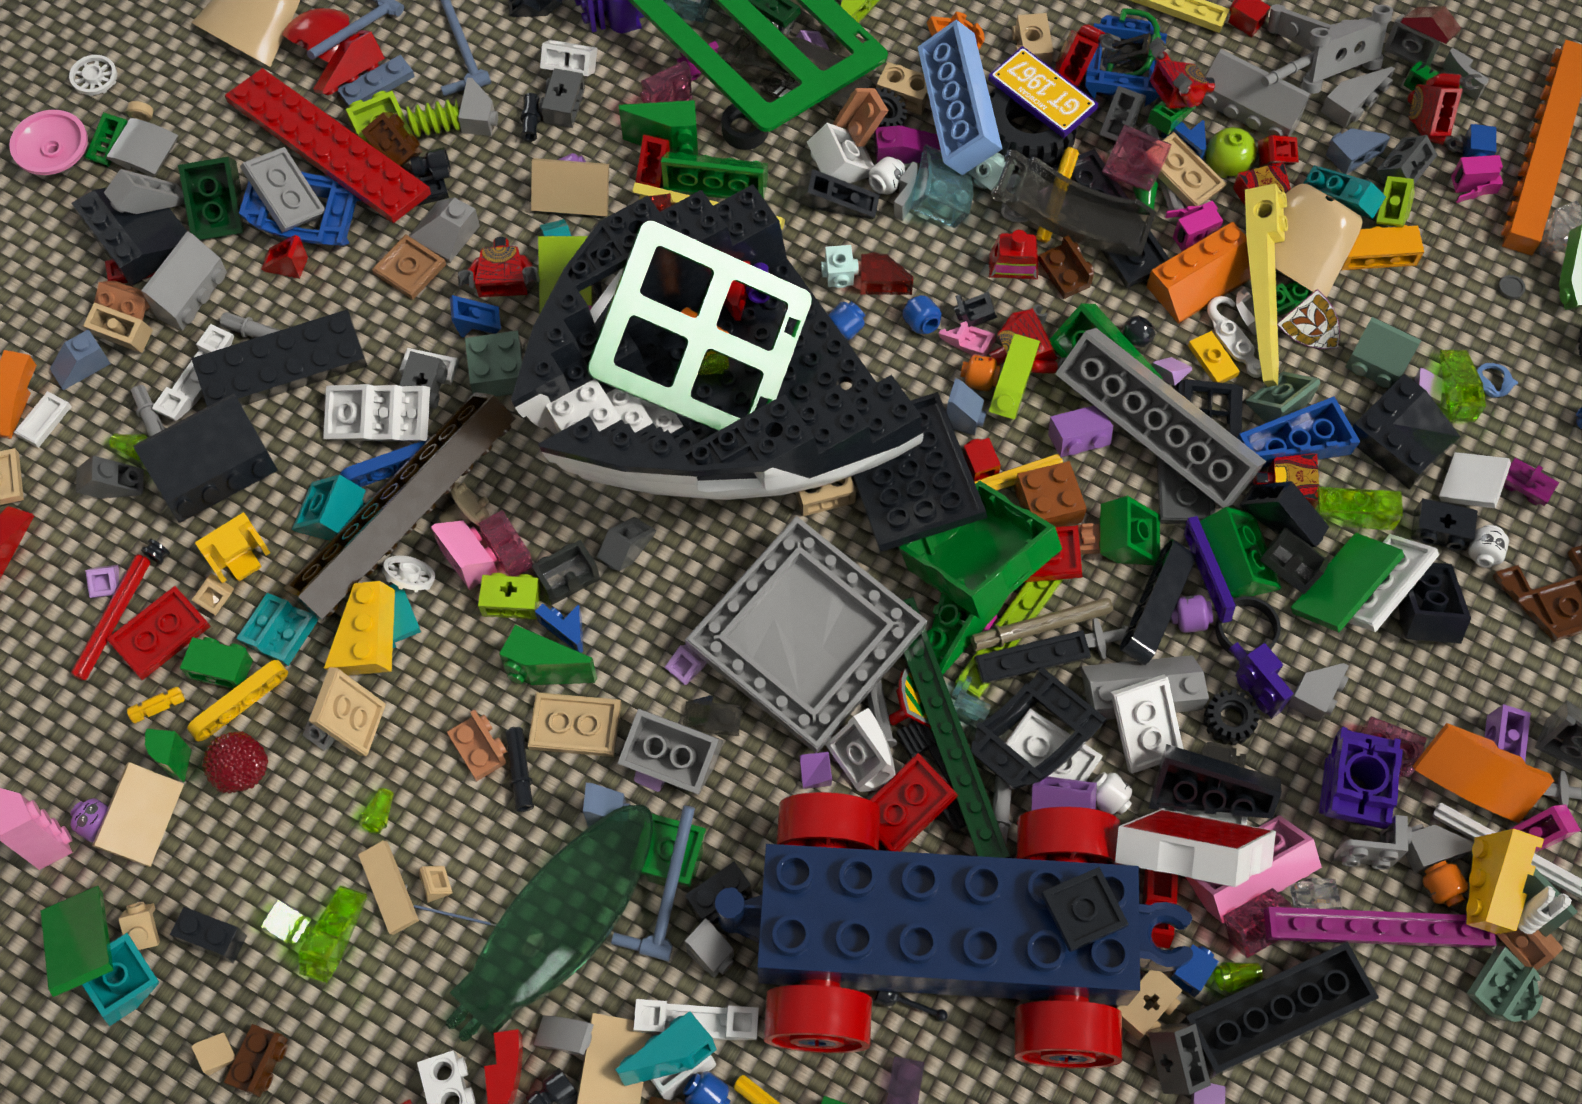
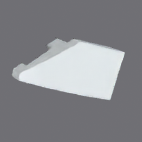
M1242 288L1237 293L1236 306L1253 335H1256L1255 317L1249 311L1254 307L1253 297L1245 288Z

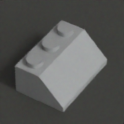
M187 231L141 292L157 319L183 331L194 320L200 307L209 300L216 286L222 283L227 271L221 258L192 233Z
M638 709L617 764L699 795L714 769L724 740L648 711Z

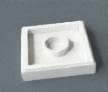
M1455 452L1439 495L1440 501L1496 509L1511 465L1510 459Z

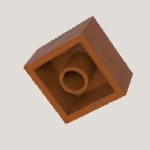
M1070 461L1017 473L1014 490L1021 508L1028 509L1055 527L1071 526L1083 522L1087 508Z

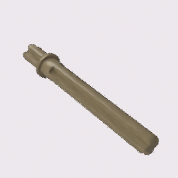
M1103 598L1001 627L994 625L991 630L973 634L970 637V641L973 644L974 651L996 645L1000 648L1007 642L1110 614L1113 611V605L1109 598Z

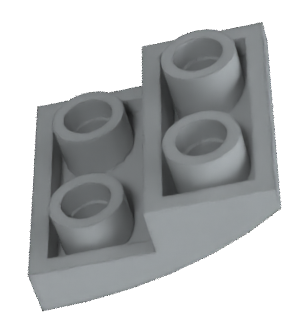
M130 118L106 159L129 171L133 167L155 178L177 142L178 135L155 124Z

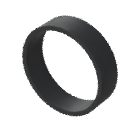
M1244 596L1233 599L1236 607H1254L1269 618L1274 631L1273 641L1268 646L1272 650L1281 631L1280 620L1275 610L1265 601L1255 597ZM1218 617L1215 625L1218 642L1225 651L1234 656L1229 651L1233 644L1225 636L1222 622H1220ZM1245 650V652H1246L1247 654H1249V653L1252 652V651Z

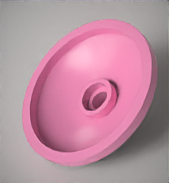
M62 110L41 111L27 117L15 128L10 139V153L17 165L29 173L36 175L60 173L72 167L83 156L88 143L87 131L82 122L69 112Z

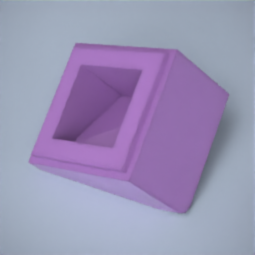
M829 752L800 755L803 789L832 786Z

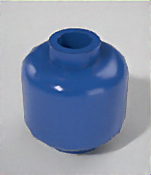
M919 295L911 298L906 303L903 310V318L914 332L929 334L934 332L940 325L942 313L940 308L929 297Z
M852 301L849 303L840 302L828 314L846 340H851L865 326L864 312Z
M709 1071L701 1074L695 1073L683 1090L685 1104H730L731 1101L727 1098L729 1094L728 1085Z

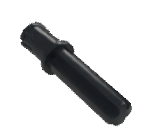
M510 727L506 731L512 780L509 783L514 791L515 810L517 812H526L534 808L530 786L533 784V780L529 777L523 729L521 727Z

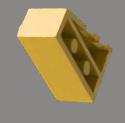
M381 581L354 583L324 669L328 670L329 667L338 668L348 676L392 672L395 590Z
M1517 829L1474 838L1472 869L1469 876V899L1466 906V925L1494 934L1517 930L1527 894L1522 892L1527 875L1533 876L1536 866L1531 865L1536 847L1542 848L1543 838Z

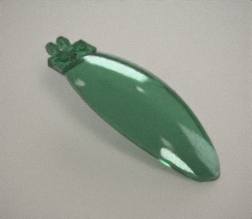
M644 805L622 806L598 820L549 860L514 899L488 938L473 971L450 992L451 996L460 1006L446 1020L445 1025L449 1029H454L466 1018L468 1012L473 1016L459 1033L458 1038L462 1042L472 1038L481 1025L494 1036V1033L498 1032L515 1014L514 1011L535 1002L564 983L603 944L631 899L650 849L653 834V818L648 807Z

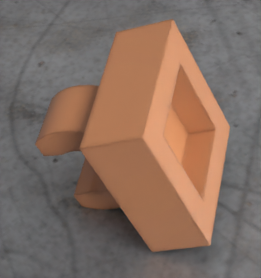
M1084 523L1078 525L1080 553L1099 554V524Z

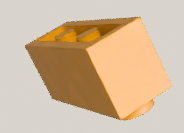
M1418 225L1386 228L1376 226L1370 229H1361L1341 270L1417 266L1424 254Z

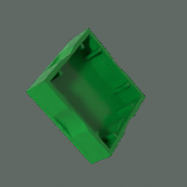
M978 481L975 485L985 507L987 518L901 545L899 549L910 572L981 619L1060 552L1062 547L1054 525L1028 509L1013 504L1005 495L982 481Z

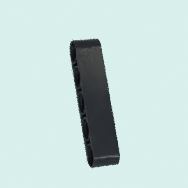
M1173 539L1169 540L1162 548L1120 644L1122 652L1143 665L1149 663L1155 655L1196 559L1195 553Z

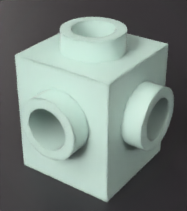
M997 152L971 169L969 174L975 178L974 182L984 189L988 188L991 191L1002 190L1005 185V179L1011 176L1015 169L1004 162L1006 158Z
M851 245L825 247V262H821L822 277H827L828 287L844 288L854 285V275H859L858 259H853Z

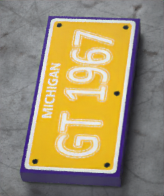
M1024 46L989 74L988 81L1063 139L1098 108V103Z

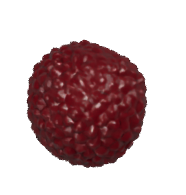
M243 731L228 732L220 737H216L215 740L211 741V745L207 746L203 759L204 775L207 776V781L217 791L229 794L237 791H246L249 788H254L262 780V777L265 776L268 756L259 742Z

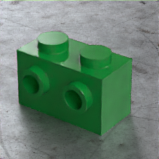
M192 637L180 669L189 679L234 689L246 680L253 659L246 651L247 649L241 645L231 643L227 646L220 644L219 641L210 637H203V640Z

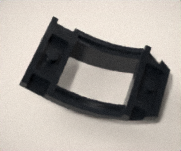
M1042 666L1038 670L1039 673L1028 684L1026 683L1001 709L984 722H979L976 725L977 730L975 740L972 742L971 753L1012 789L1040 782L1051 775L1076 754L1107 720L1106 717ZM1039 702L1071 728L1074 733L1047 759L1034 767L999 737L1026 715L1029 709H1032Z

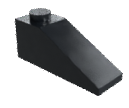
M812 169L799 179L795 202L816 210L874 219L880 195Z

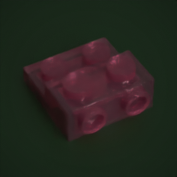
M686 61L641 81L642 92L640 97L643 103L689 101L692 99L691 73Z

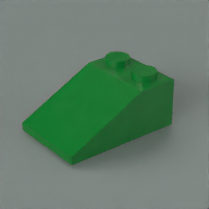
M695 100L619 105L623 140L641 146L643 135L645 134L669 140L670 152L698 155Z
M517 625L512 629L499 653L507 677L518 684H523V682L530 685L595 683L597 680L592 657Z

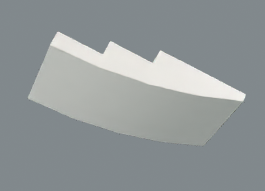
M368 384L326 386L323 439L427 441L430 387L373 386Z

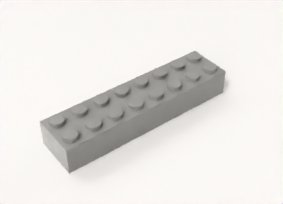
M1097 328L1084 332L1056 372L1059 378L1223 508L1229 507L1236 501L1266 463L1262 457Z

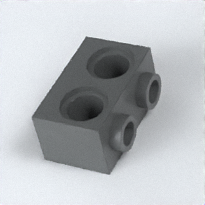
M1427 135L1402 138L1377 169V172L1384 185L1386 184L1387 176L1414 179L1415 184L1438 154Z

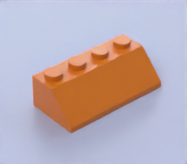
M1234 222L1227 224L1152 269L1146 287L1179 324L1207 307L1213 298L1225 296L1251 280L1246 235Z

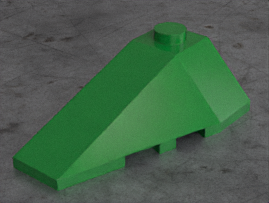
M941 593L938 605L934 606L933 614L935 618L932 629L927 634L942 675L971 644L970 637L973 634L981 633L997 615L1007 597L983 618L979 619Z

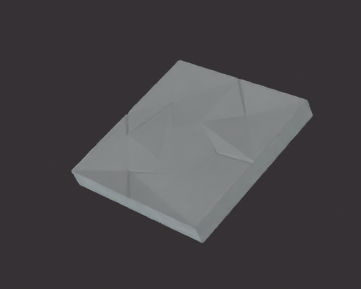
M796 516L685 639V643L688 648L813 752L818 753L925 629L928 621Z

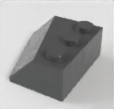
M1566 700L1546 719L1535 748L1581 771L1582 710Z

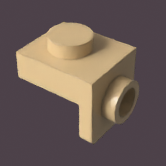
M137 902L128 905L118 918L122 934L128 933L138 950L158 946L160 943L153 917V912L155 911L154 903L145 905L144 902Z

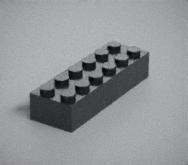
M348 309L191 358L207 407L233 393L241 406L368 366Z
M1346 942L1187 1015L1180 1023H1196L1209 1079H1212L1370 1005L1379 997L1352 948Z

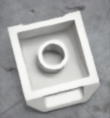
M869 708L853 716L848 721V724L825 744L857 791H878L896 775L886 737Z

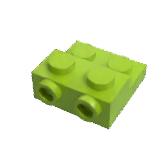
M386 91L377 92L372 96V99L364 102L362 100L355 101L346 109V115L355 134L370 145L371 143L361 131L382 112L396 113L403 120L405 130L413 135L393 91L387 93Z

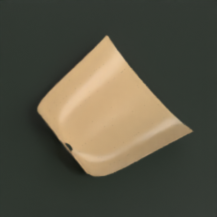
M211 0L191 23L271 67L284 38L282 33L292 21L300 0Z
M1300 184L1286 193L1287 207L1284 208V215L1287 218L1288 230L1284 231L1285 241L1275 243V269L1312 292L1318 289L1327 298L1362 227V218L1348 207L1311 185ZM1327 196L1333 201H1328L1325 197ZM1271 212L1267 213L1263 218L1269 216Z

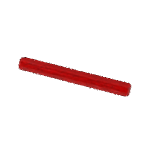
M137 554L131 562L71 671L75 678L85 681L91 673L108 642L107 638L113 633L150 565V560L147 557Z

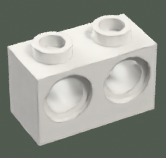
M548 40L542 43L540 68L548 70L556 68L583 73V76H589L595 73L597 48Z
M453 1050L417 1062L427 1104H445L446 1100L451 1096H459V1104H476L472 1088H466L464 1076L468 1075L464 1057L459 1058ZM443 1066H451L452 1073L450 1077L446 1080H438L437 1073L439 1069Z

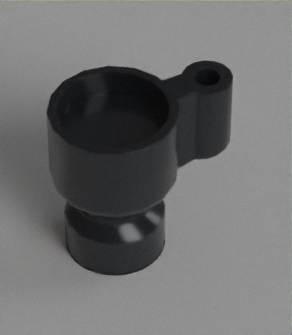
M445 147L430 150L425 157L415 156L410 158L415 177L424 176L426 172H430L435 181L450 178L451 167Z
M558 1068L543 1080L540 1091H533L525 1098L529 1104H576L578 1092L562 1070Z

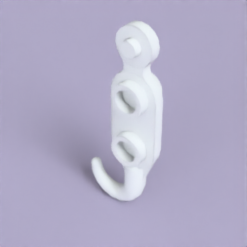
M1226 296L1213 298L1207 306V313L1212 320L1216 337L1236 361L1246 364L1247 373L1254 378L1261 377L1260 360L1254 357L1253 344L1234 321L1222 316L1217 310V305L1220 303H1227L1232 307L1236 303Z

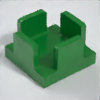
M649 813L632 865V872L647 876L648 882L665 886L680 821ZM691 824L678 885L690 887L692 878L695 879L703 854L702 846L707 832L706 828Z

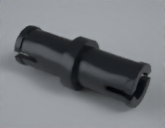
M527 93L523 98L524 107L520 115L522 122L521 138L524 141L533 142L537 139V124L540 122V113L538 112L540 99L535 93Z

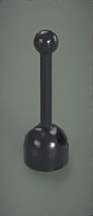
M878 991L875 1003L886 1007L893 1006L897 1002L934 1015L941 1022L945 1021L948 1017L944 1009L935 1010L899 996V992Z

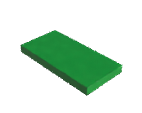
M1355 533L1330 561L1324 574L1291 606L1292 613L1340 633L1403 559V550Z
M95 886L40 910L48 990L53 997L114 970L103 892L99 886Z

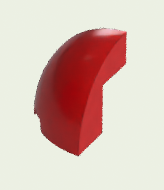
M330 8L309 10L294 18L284 29L282 35L293 43L309 50L348 26L349 15ZM340 43L318 57L329 63Z

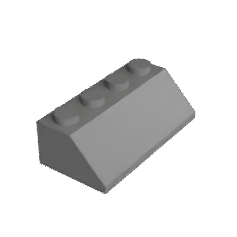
M1220 49L1206 76L1214 78L1215 88L1211 93L1206 92L1202 103L1266 136L1290 137L1300 122L1310 93L1282 79L1275 84L1273 83L1265 87L1262 85L1261 79L1268 75V72Z
M1193 655L1151 659L1146 665L1138 661L1081 666L1086 701L1106 717L1107 720L1116 719L1110 692L1163 674L1168 677L1176 713L1203 710L1209 699L1204 672Z

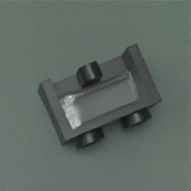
M1284 527L1275 537L1260 559L1263 564L1303 595L1324 574L1330 561L1287 527Z
M581 540L567 544L560 551L551 556L543 557L532 565L534 575L539 579V583L551 605L600 580L597 565Z

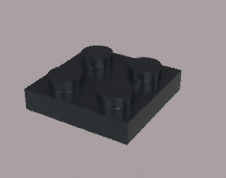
M1100 867L1047 889L1041 894L1069 952L1111 935L1129 925Z

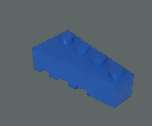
M1335 396L1240 433L1237 439L1266 461L1262 467L1270 466L1272 460L1276 457L1317 454L1318 459L1351 455L1360 443Z

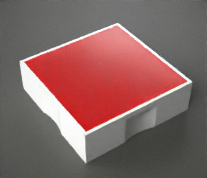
M1160 809L1119 826L1115 863L1139 866V868L1237 887L1249 880L1250 876L1259 874L1272 867L1276 831Z

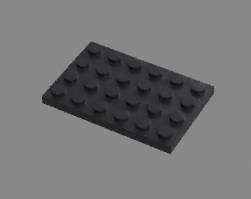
M938 392L911 400L922 417L923 441L921 444L881 465L853 475L880 552L987 518L985 507Z

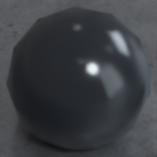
M1140 315L1130 317L1122 328V334L1135 348L1148 346L1156 335L1154 325Z

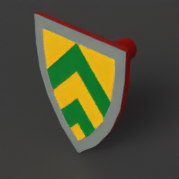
M906 667L901 673L899 688L896 690L901 709L888 716L889 722L894 726L910 717L930 728L909 667Z

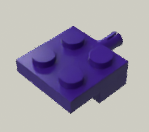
M1238 642L1229 648V651L1239 661L1240 667L1235 674L1237 682L1244 691H1248L1253 696L1260 711L1265 714L1267 713L1273 719L1281 713L1294 694L1278 675L1283 664L1265 643L1249 654L1245 652Z

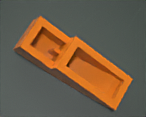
M4 350L0 359V437L12 438L31 394L27 387L37 365L28 354Z

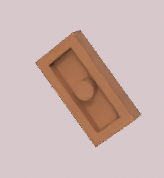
M1517 927V930L1514 932L1496 934L1524 966L1534 967L1536 971L1563 950V947L1551 934L1545 937L1539 930L1533 934H1526Z

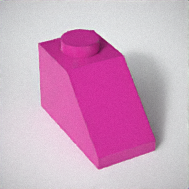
M1566 804L1552 806L1511 828L1543 838L1542 848L1536 847L1535 852L1557 844L1581 831Z

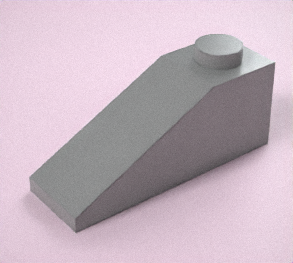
M123 169L119 170L104 191V194L111 201V206L122 213L125 211L139 214L185 205L183 191L177 183Z

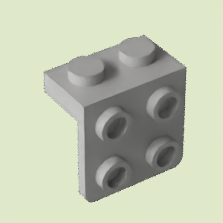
M1395 815L1392 818V824L1387 829L1380 831V842L1346 840L1334 853V860L1341 861L1342 865L1349 867L1369 864L1372 865V868L1378 870L1390 869L1408 852V844L1412 841V828L1408 826V816Z

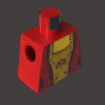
M1283 162L1238 173L1233 189L1245 205L1246 189L1276 183L1280 191L1286 194L1291 190L1285 165Z
M1317 454L1276 457L1272 460L1268 472H1258L1254 477L1253 483L1258 485L1292 481L1315 509L1320 501Z

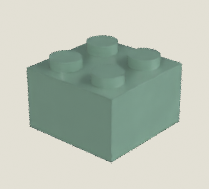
M518 331L465 338L469 379L473 394L475 392L495 396L513 394L523 362L522 346Z

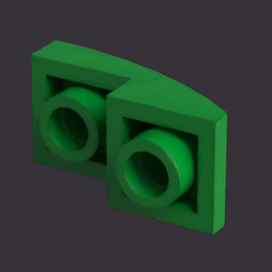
M1296 281L1286 286L1283 283L1277 285V316L1289 313L1313 292Z

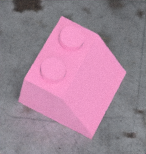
M464 520L437 523L431 526L440 551L469 590L481 583L482 575L497 573L494 564L497 558L489 547L484 549L480 541H482V538L475 527L469 529Z

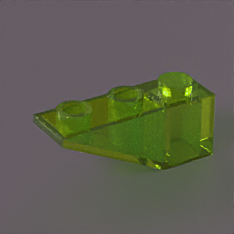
M1440 350L1449 421L1476 422L1485 409L1486 402L1483 382L1467 350Z
M1317 488L1319 514L1366 529L1394 530L1403 517L1401 491Z
M339 886L299 950V974L325 983L329 982L342 960L366 902L367 894Z

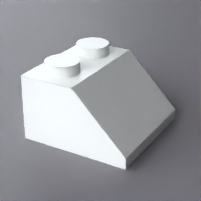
M826 123L807 141L811 150V157L816 161L820 172L848 183L869 177V171L874 164L865 146L857 147L848 130Z

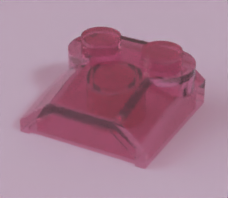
M1124 124L1102 172L1114 181L1124 182L1150 192L1166 161L1172 144Z

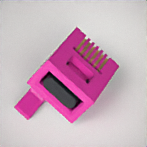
M1500 155L1460 158L1451 175L1455 193H1469L1459 196L1456 203L1469 199L1473 200L1481 195L1497 194L1503 185L1501 175H1499L1503 168Z
M1213 200L1200 206H1187L1184 209L1166 211L1165 218L1181 217L1178 219L1173 234V239L1181 251L1186 250L1221 228L1223 219L1217 212L1218 207Z

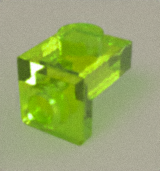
M276 900L260 924V927L287 944L295 945L297 941L302 943L310 932L311 927L308 924L311 918L303 916L281 901Z

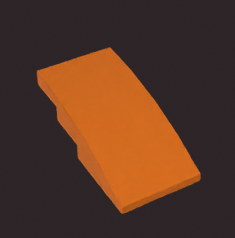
M1448 723L1443 726L1412 766L1415 771L1445 789L1517 823L1522 821L1554 782L1550 773L1526 765L1522 757L1499 749L1493 740Z

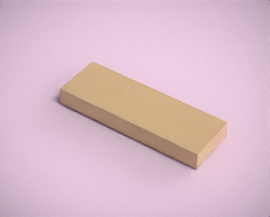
M383 840L358 854L389 934L395 935L418 922V916L388 842Z

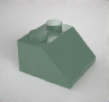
M1371 317L1345 368L1351 370L1356 375L1364 376L1376 382L1381 387L1390 389L1402 377L1421 340Z

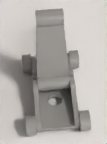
M1272 5L1267 30L1270 33L1279 34L1312 52L1289 62L1286 66L1276 71H1271L1268 75L1262 77V85L1267 87L1273 83L1275 84L1282 78L1295 74L1298 70L1312 63L1311 71L1307 72L1306 76L1303 77L1301 89L1310 94H1315L1321 91L1323 79L1361 64L1369 70L1380 69L1384 58L1381 53L1387 24L1392 19L1393 8L1388 5H1376L1373 7L1371 17L1359 20H1342L1337 25H1330L1290 11L1283 5ZM1362 41L1360 49L1354 52L1356 45Z

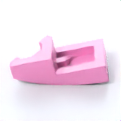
M967 321L960 323L961 327L946 331V329L940 330L939 337L942 340L971 355L987 356L996 341L995 333L973 326L968 327Z

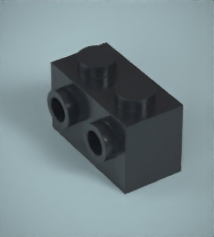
M735 861L685 895L687 906L700 924L705 918L712 925L719 921L715 899L723 889L736 888L742 894L744 900L750 899L752 886Z

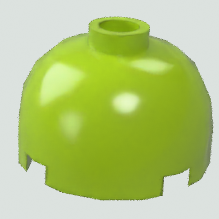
M1224 128L1215 133L1210 139L1205 151V162L1219 177L1227 178L1228 175L1235 176L1236 179L1238 173L1253 168L1257 153L1255 141L1247 131L1241 128Z

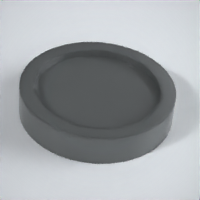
M1515 275L1504 276L1498 284L1500 294L1510 300L1520 298L1526 289L1524 281Z

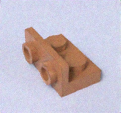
M856 88L839 112L833 125L846 128L856 146L863 147L867 144L889 110L875 88Z
M118 281L98 283L94 303L143 321L145 311H148V308L151 307L141 289Z
M474 709L470 712L471 718L447 731V734L477 782L507 764L503 756L507 750L499 737L496 739L492 738L489 731L493 728L485 715L479 717Z

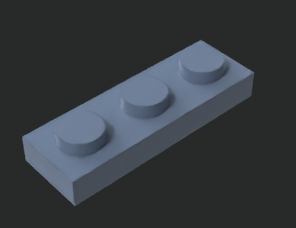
M399 55L365 73L355 81L339 87L338 94L349 108V105L355 101H367L372 99V96L377 92H388L415 77L414 72L404 58Z

